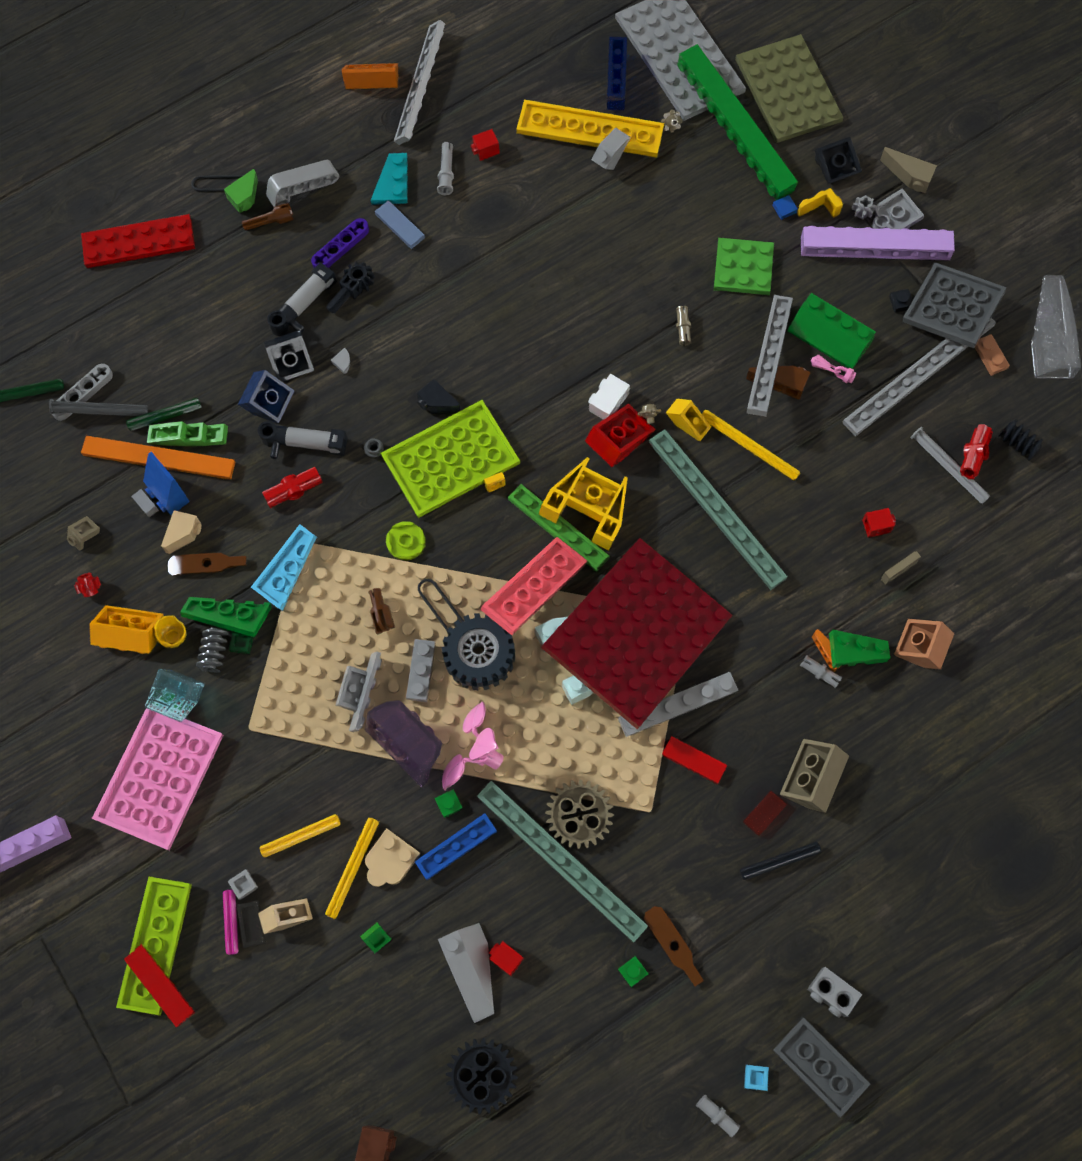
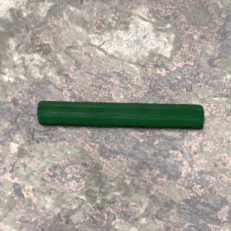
M55 379L0 390V402L63 390L64 382L62 379Z
M194 398L126 421L128 429L133 431L200 409L201 403L198 398Z

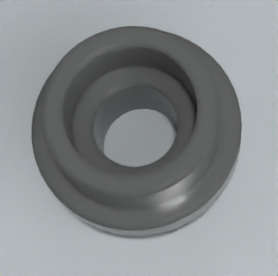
M370 439L365 443L364 450L369 457L375 458L381 455L384 446L380 440ZM377 447V450L371 451V448Z

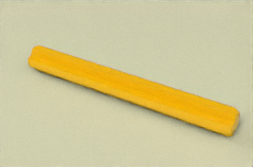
M368 818L325 912V915L330 918L336 919L379 824L376 819Z

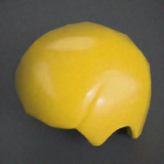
M163 616L157 620L154 626L156 640L167 648L178 647L187 636L184 623L175 616Z

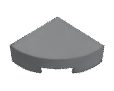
M345 348L331 359V362L343 374L347 373L350 365V356Z

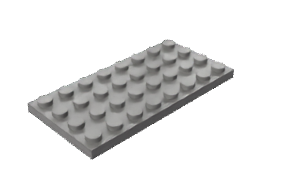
M644 0L615 14V19L675 109L680 112L683 121L708 110L707 104L703 99L699 98L697 90L689 84L686 75L679 70L677 65L679 53L696 44L702 49L734 95L738 96L745 93L746 87L686 0Z

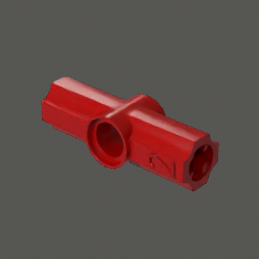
M980 424L975 428L970 443H966L964 446V461L960 473L961 476L967 479H974L978 476L983 460H987L989 457L988 445L993 431L992 428L985 424Z
M313 467L298 475L292 474L284 477L280 484L263 491L262 494L269 507L272 508L288 499L296 500L300 498L305 491L323 482L317 469Z

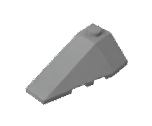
M477 923L438 939L473 1022L476 1023L493 1015L494 1005L489 949L480 924Z

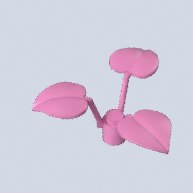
M484 702L475 706L464 720L463 731L467 734L472 731L477 737L476 743H474L470 750V758H463L462 755L458 754L447 764L442 777V785L445 791L461 778L466 762L476 763L481 766L486 764L494 770L499 768L503 762V755L495 751L499 747L495 741L494 731L491 728H486L480 734L477 733V727L483 723L486 708Z

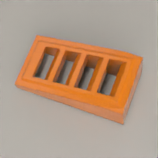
M817 629L812 639L831 671L835 672L840 667H832L830 640Z

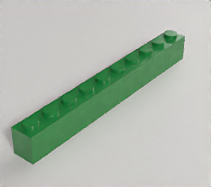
M696 44L679 53L677 63L679 70L686 75L689 84L697 90L699 98L703 99L707 104L709 112L715 115L718 124L721 127L723 126L728 138L736 144L738 152L744 155L749 167L753 168L757 173L759 181L763 182L767 187L769 195L773 196L777 201L794 192L798 181L699 45Z

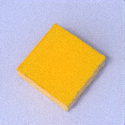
M502 472L484 479L487 492L506 485Z

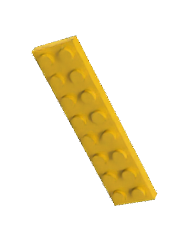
M524 100L517 125V134L598 147L614 128H618L631 137L623 152L657 158L664 123Z

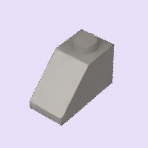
M614 128L599 144L591 160L605 169L614 170L631 137L618 128Z

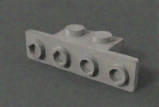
M380 652L371 654L366 671L352 666L346 667L336 706L354 712L349 728L350 732L359 731L363 727L365 721L363 714L370 704L369 693L375 686L376 678L374 676L382 662Z

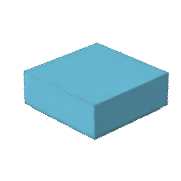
M746 1065L744 1088L768 1091L769 1067Z

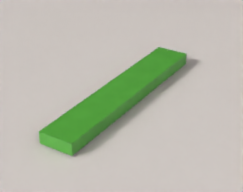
M522 484L508 496V500L550 535L554 538L558 537L587 560L586 564L597 572L610 558L607 553L561 516L557 523H554L538 515L543 501Z

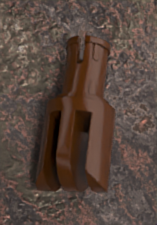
M374 588L373 592L370 590L368 593L373 606L370 614L375 633L379 635L395 628L389 605L384 604L381 588Z

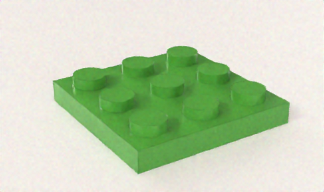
M718 238L714 290L770 295L774 243Z

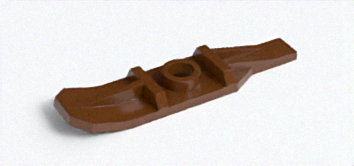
M223 553L173 556L168 561V572L173 576L222 572L230 567L247 566V556L229 557ZM210 561L211 565L209 567H205V562Z
M654 906L645 912L644 921L673 965L684 970L694 986L703 982V978L693 965L691 950L662 907ZM672 942L678 944V949L675 951L670 948Z

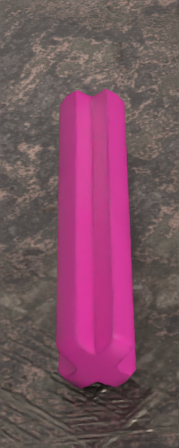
M233 890L223 891L226 954L234 955L239 952L236 895Z

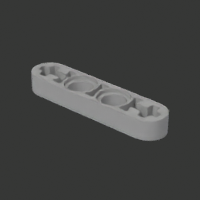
M98 364L56 401H70V397L76 394L79 395V399L76 402H86L112 379L113 372L108 365ZM103 371L106 372V374L103 376L102 374H100V372ZM93 382L91 389H84L86 383ZM54 412L52 415L55 419L62 421L67 419L72 413Z

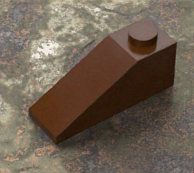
M793 365L778 366L772 390L800 400L810 372L803 367ZM757 367L749 368L746 380L754 382Z

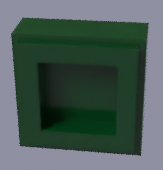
M233 631L229 651L250 655L254 637Z

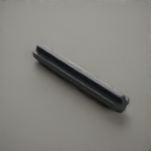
M814 842L741 868L740 874L743 880L820 854L821 847L818 842Z

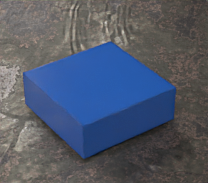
M790 195L774 201L772 205L781 220L798 211Z

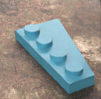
M299 524L251 588L283 611L317 537Z

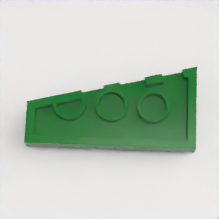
M189 597L180 613L181 617L255 637L269 614L272 605L270 602H264V604H254V601L235 603L234 600L227 599L220 602L212 598Z

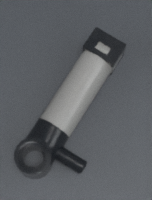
M320 262L312 270L313 275L278 310L272 311L268 315L267 321L274 335H285L289 331V326L297 331L300 330L301 333L304 331V326L295 319L325 289L329 290L337 282L332 270Z
M265 421L258 427V434L263 444L269 447L272 446L270 453L272 459L278 458L280 445L330 451L332 455H345L348 438L344 430L331 429V432L295 428L275 425L270 421ZM273 432L270 436H265L267 433Z

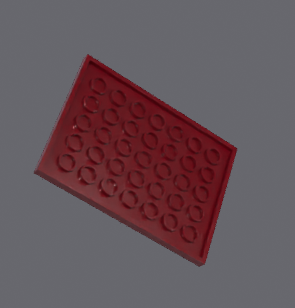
M639 538L545 641L541 648L633 727L638 729L732 617V614Z

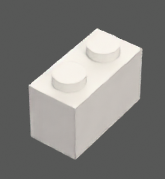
M610 374L607 379L604 378L601 381L598 392L591 395L588 401L589 411L603 420L615 413L629 394L630 385Z

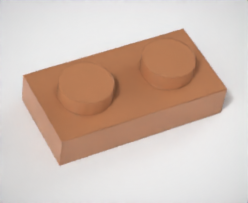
M992 334L979 339L975 349L990 375L992 376L1008 369L1010 365Z

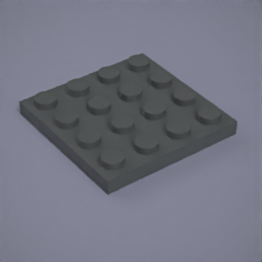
M934 263L906 311L903 322L975 348L1005 294L1006 287Z

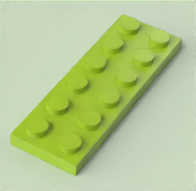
M148 877L130 953L141 944L144 945L170 979L192 884ZM127 964L116 1008L161 1015L162 1008Z

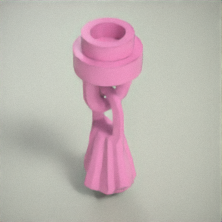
M816 355L811 359L813 367L834 372L835 376L842 379L844 383L849 382L852 384L857 374L853 372L854 369L832 365L820 355ZM841 370L846 372L845 376L839 374Z

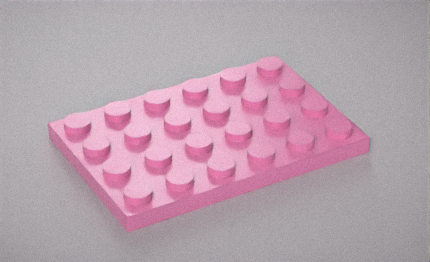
M147 706L92 819L170 850L224 735L187 719L178 720L181 718L171 713L166 715L167 711L161 713Z

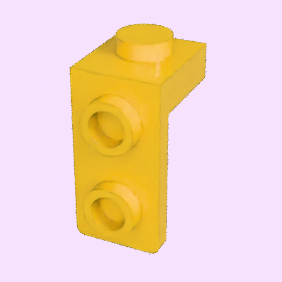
M829 188L826 191L818 192L810 199L803 200L799 205L797 214L800 217L824 204L834 218L840 215L843 206L842 200Z

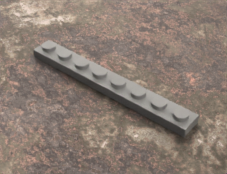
M441 20L433 23L428 28L394 138V142L398 145L408 142L413 136L412 131L417 122L418 112L422 107L421 102L426 93V85L431 77L430 72L435 64L434 59L444 34L445 23Z
M774 295L747 407L748 414L767 416L793 298Z

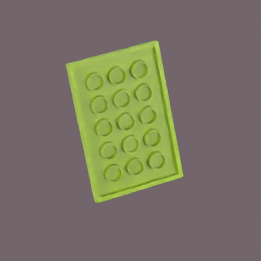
M483 400L381 453L382 458L418 518L485 483L484 479L500 472L504 473L520 464L519 458Z

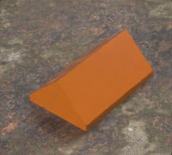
M398 63L345 65L342 68L345 89L398 88Z

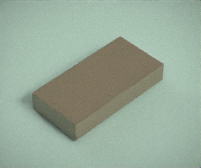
M917 551L913 552L887 570L881 580L886 585L915 565L921 556Z

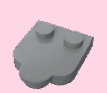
M902 188L877 204L872 226L873 229H908L924 218V214Z

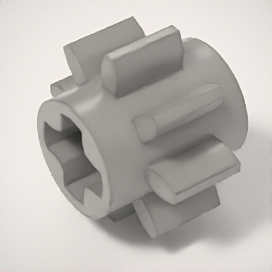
M866 195L861 198L857 197L852 206V210H856L854 216L862 220L866 217L871 218L876 209V205H872L874 199Z

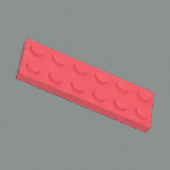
M556 537L481 607V611L509 634L513 635L586 565L587 560Z

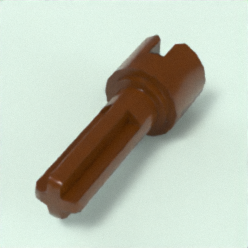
M288 202L274 206L271 212L242 221V226L244 230H250L274 222L283 224L294 220L292 217L293 212Z

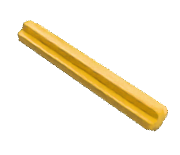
M334 814L260 846V852L263 857H268L339 826L340 820Z

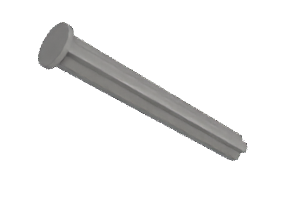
M923 427L914 432L910 438H914L980 503H984L990 497L974 479H967L961 476V467L923 431Z

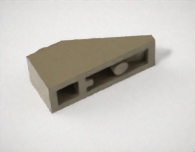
M887 147L884 148L880 159L907 187L926 193L937 165Z

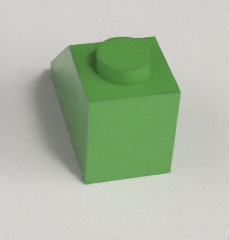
M254 169L224 189L227 199L239 213L249 210L255 203L258 179Z

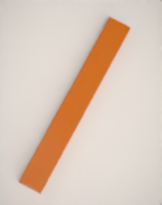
M92 436L85 437L81 450L83 456L146 466L148 453L152 452L168 470L229 480L232 478L236 463L233 459Z

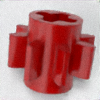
M86 573L77 577L78 582H75L74 585L77 594L82 593L84 597H90L98 593V588L101 585L98 576L93 577L92 573Z

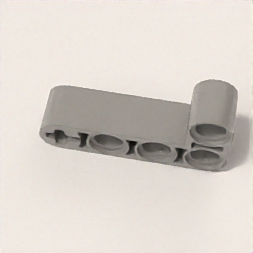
M323 160L276 173L268 179L266 196L273 207L289 203L290 196L335 183L339 179V174L330 160Z

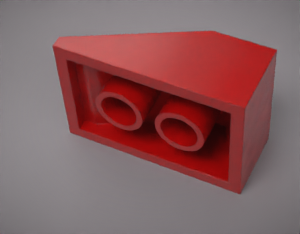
M627 404L593 426L585 442L613 467L624 460L656 429L647 424V421L642 416H639L638 412L630 404Z

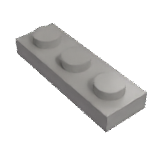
M419 639L414 641L406 694L407 700L427 702L435 641Z

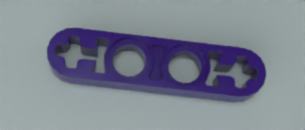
M362 218L354 220L315 253L311 258L313 268L318 265L317 261H323V264L329 268L369 233L367 221ZM345 236L352 237L350 242L342 241ZM335 247L339 249L338 252L335 254L329 253V250L331 248Z

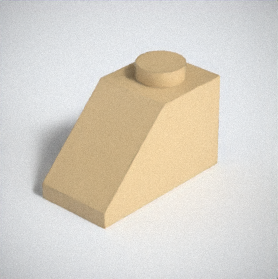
M173 511L161 545L166 553L171 554L195 541L196 535H199L201 531V522L197 516Z
M307 898L271 905L258 913L264 934L281 931L313 919Z

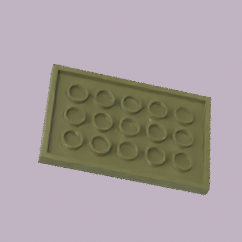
M801 34L736 55L735 60L776 143L843 121V115Z

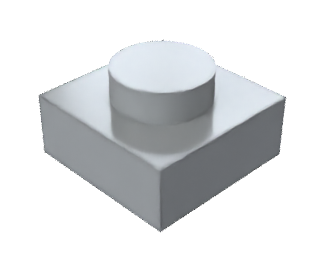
M247 869L228 881L239 900L258 888Z

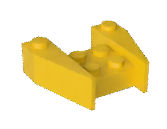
M587 457L550 489L538 515L557 523L567 505L600 522L591 542L609 551L622 525L628 478L624 477L620 485L588 469L587 465L590 458Z

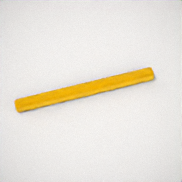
M709 410L703 411L702 415L711 426L792 480L798 478L800 475L799 470Z

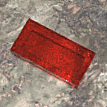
M770 791L743 823L756 835L760 836L787 804L774 792Z

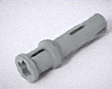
M444 142L441 146V171L438 174L439 186L437 187V192L441 195H450L453 192L452 180L454 179V174L451 171L453 144Z

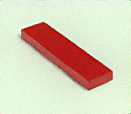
M141 944L124 958L125 962L175 1027H179L195 1013L144 945Z

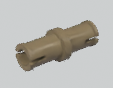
M679 306L676 308L678 321L676 329L679 331V344L683 346V342H685L686 346L691 344V322H689L688 307L684 306L683 310V306Z

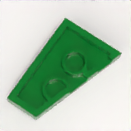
M832 630L829 633L833 668H838L841 665L855 666L857 663H884L890 659L889 644L886 640L838 630Z

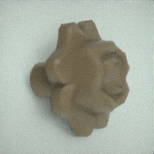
M672 109L670 112L664 113V119L661 120V123H664V130L674 132L676 129L681 128L680 124L683 120L680 117V112H675Z
M647 404L642 406V411L638 415L647 418V424L655 423L654 417L661 412V409H657L655 404Z

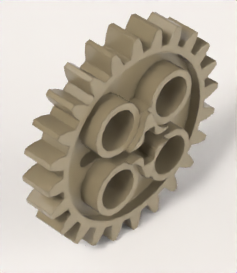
M580 779L578 785H576L571 780L570 787L563 783L564 790L556 788L558 796L551 795L550 797L554 802L547 803L552 808L545 812V814L551 815V818L546 823H553L549 830L557 831L554 836L555 838L560 835L562 836V844L568 840L569 847L574 842L577 844L578 849H580L581 843H584L586 848H588L589 841L596 845L597 837L601 840L604 839L601 834L602 832L609 833L606 825L613 824L608 820V817L614 816L613 813L608 812L609 809L613 808V805H607L606 803L610 797L603 798L605 790L598 792V784L593 788L590 787L591 781L583 785V781ZM583 796H592L594 799L593 805L590 807L584 806L582 804ZM564 800H570L573 803L571 811L566 812L562 809L561 804ZM577 808H580L581 811L598 808V812L583 815L582 820H579L578 816L564 820L561 818L563 815L576 813ZM589 816L598 818L599 824L597 827L591 828L587 825V818ZM568 821H575L577 823L578 829L576 832H569L567 830L566 824Z

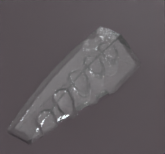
M1044 275L1040 303L1037 310V320L1034 326V337L1031 343L1035 378H1074L1081 368L1075 318L1068 288L1063 275Z

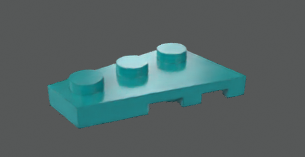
M389 153L371 198V205L384 204L387 201H390L392 204L408 203L407 153Z

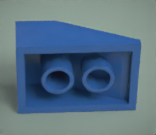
M152 452L148 453L143 479L147 486L145 491L152 499L154 497L157 498L158 502L156 504L163 513L167 510L172 516L173 511L180 510L190 501Z

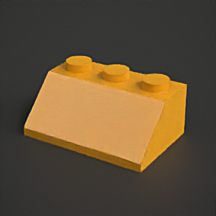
M105 605L90 623L91 645L149 654L157 644L154 626L157 620L163 617V614Z

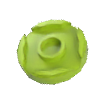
M400 522L388 531L386 545L393 557L399 560H411L422 553L425 547V536L423 530L414 523Z

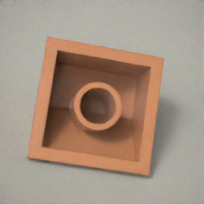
M908 619L894 655L923 668L941 670L954 633L940 621Z

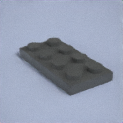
M804 1017L773 1049L839 1118L844 1115L870 1085Z

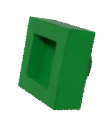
M454 789L435 798L444 818L463 809Z
M378 922L360 936L374 954L392 940Z
M636 956L618 969L630 987L648 975V972Z

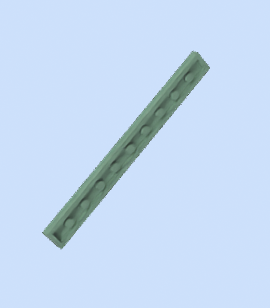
M664 429L649 440L650 445L768 588L772 590L785 581L787 575L668 432Z
M492 781L477 795L479 800L633 943L648 927L646 923Z

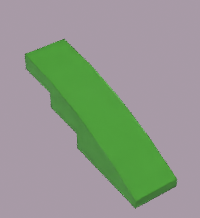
M183 421L149 425L147 443L165 446L223 445L227 441L228 426L225 424L207 426L203 422L185 424Z

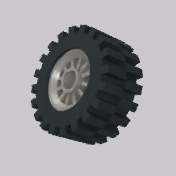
M474 613L475 618L470 619L469 615L463 616L464 622L461 623L458 619L454 622V629L449 627L447 630L448 637L444 636L443 639L444 647H442V654L447 671L453 676L455 682L459 683L460 681L462 687L468 688V686H472V689L477 691L479 687L488 690L489 685L493 684L494 687L500 685L499 680L505 681L508 678V671L512 672L513 662H515V646L512 635L486 614L485 618H481L480 613ZM477 647L484 649L481 654H475L473 651Z

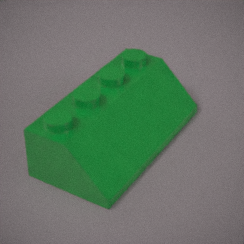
M813 293L802 304L788 328L789 333L848 369L854 368L872 343L876 331Z

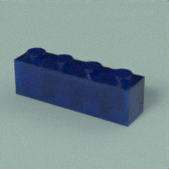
M627 37L609 38L607 110L625 109Z

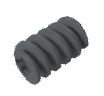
M209 628L202 632V636L205 638H202L200 641L202 646L199 647L201 653L197 657L200 660L196 663L197 668L207 672H221L216 669L218 666H223V663L219 662L218 659L224 658V655L220 654L219 651L226 650L225 647L221 646V643H227V640L222 638V636L228 635L229 632L217 628Z

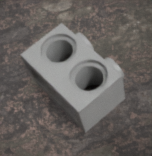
M826 967L821 968L807 989L811 992L810 997L820 1004L822 1002L830 1007L828 1010L838 1018L840 1016L848 1017L862 996L860 992ZM821 981L828 983L829 991L827 993L820 991L819 983ZM840 994L847 998L848 1002L845 1007H841L838 1004L837 998Z

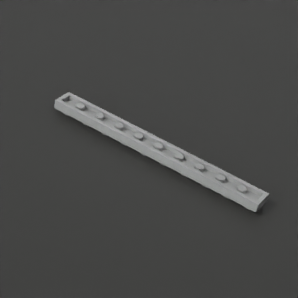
M992 318L987 324L982 335H984L996 324V322ZM946 338L845 418L843 424L856 437L969 346Z

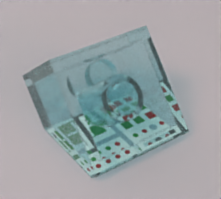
M158 669L145 708L182 722L198 703L205 683L170 669Z

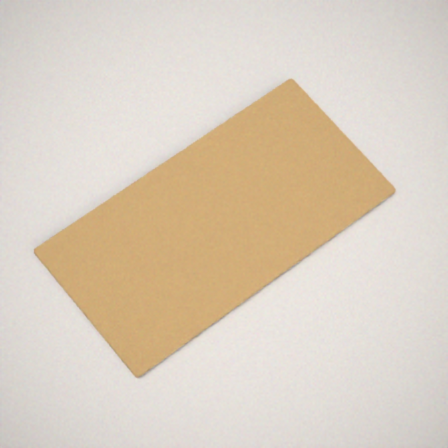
M313 544L287 603L279 615L249 723L251 731L444 771L449 761L456 755L460 754L463 758H470L469 753L474 743H476L477 737L472 731L468 734L463 731V723L468 713L475 706L484 702L486 708L483 723L477 727V733L480 734L486 728H491L494 731L495 741L499 747L495 751L503 755V762L495 770L486 764L481 766L476 763L466 762L463 775L558 794L556 788L564 790L563 783L570 787L571 780L578 785L579 780L582 779L583 785L591 781L590 787L593 788L598 784V792L605 790L603 798L610 797L609 801L606 802L609 805L643 812L652 811L669 720L626 737L618 720L621 715L595 693L571 705L562 688V681L573 675L547 652H544L535 634V627L554 618L568 617L586 596L558 591L512 635L515 646V662H513L512 672L508 671L507 673L508 678L505 681L500 679V685L496 687L491 684L488 690L479 687L477 691L473 690L472 686H468V688L462 687L461 682H455L453 676L448 673L442 654L444 636L448 637L447 631L419 594L418 584L424 579H431L436 582L464 620L463 616L469 615L470 619L475 618L474 613H480V617L485 618V613L481 611L482 605L508 581ZM424 582L420 587L421 592L446 626L454 629V622L459 618L431 582ZM374 588H381L384 604L389 605L395 628L379 635L375 633L370 614L373 606L368 592L370 590L373 592ZM415 639L435 641L436 643L427 702L406 699ZM477 647L474 649L473 652L475 654H481L483 653L484 649L482 647ZM380 652L382 662L374 676L376 678L375 686L369 693L370 704L363 714V717H365L363 727L359 731L350 732L349 728L354 712L336 706L346 667L352 666L366 671L371 654ZM675 685L664 698L674 695ZM585 795L582 798L584 800L594 801L593 797L590 795Z

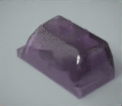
M400 700L388 701L371 709L367 713L365 731L420 787H423L428 782L431 769L439 758L442 742L435 736L433 729L428 725L425 726L420 721L418 714L410 711Z

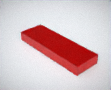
M672 736L662 753L663 757L717 785L727 767L725 763Z

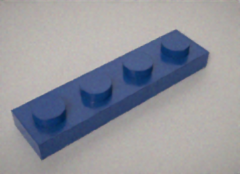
M484 813L416 860L415 863L425 879L428 880L495 834L497 830Z

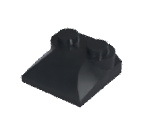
M851 137L815 150V161L821 167L827 184L862 172Z

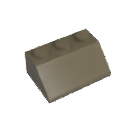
M803 739L780 795L808 809L826 813L849 755L835 744Z

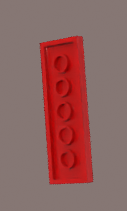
M190 214L81 233L84 265L86 268L195 249Z

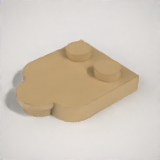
M386 828L365 858V864L369 869L367 873L369 883L376 887L382 886L386 882L391 885L400 883L421 853Z

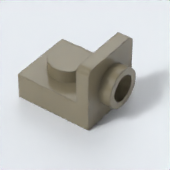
M86 516L68 526L67 540L70 545L75 546L80 551L84 548L85 541L100 533V528Z

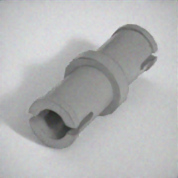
M808 655L800 664L801 667L813 673L815 678H821L834 688L837 687L838 682L842 679L841 676L826 668L827 665H821Z
M704 1095L699 1100L696 1106L711 1118V1122L714 1125H719L730 1137L737 1133L740 1125L725 1113L726 1110L724 1108H719L707 1095Z

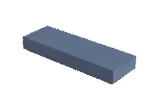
M387 201L375 211V215L409 248L412 249L425 239L424 234L390 201Z

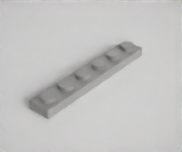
M728 672L664 698L638 729L633 727L622 716L618 720L625 736L629 737L736 693L738 688L731 673Z

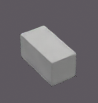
M142 489L131 496L148 517H151L158 511V508Z

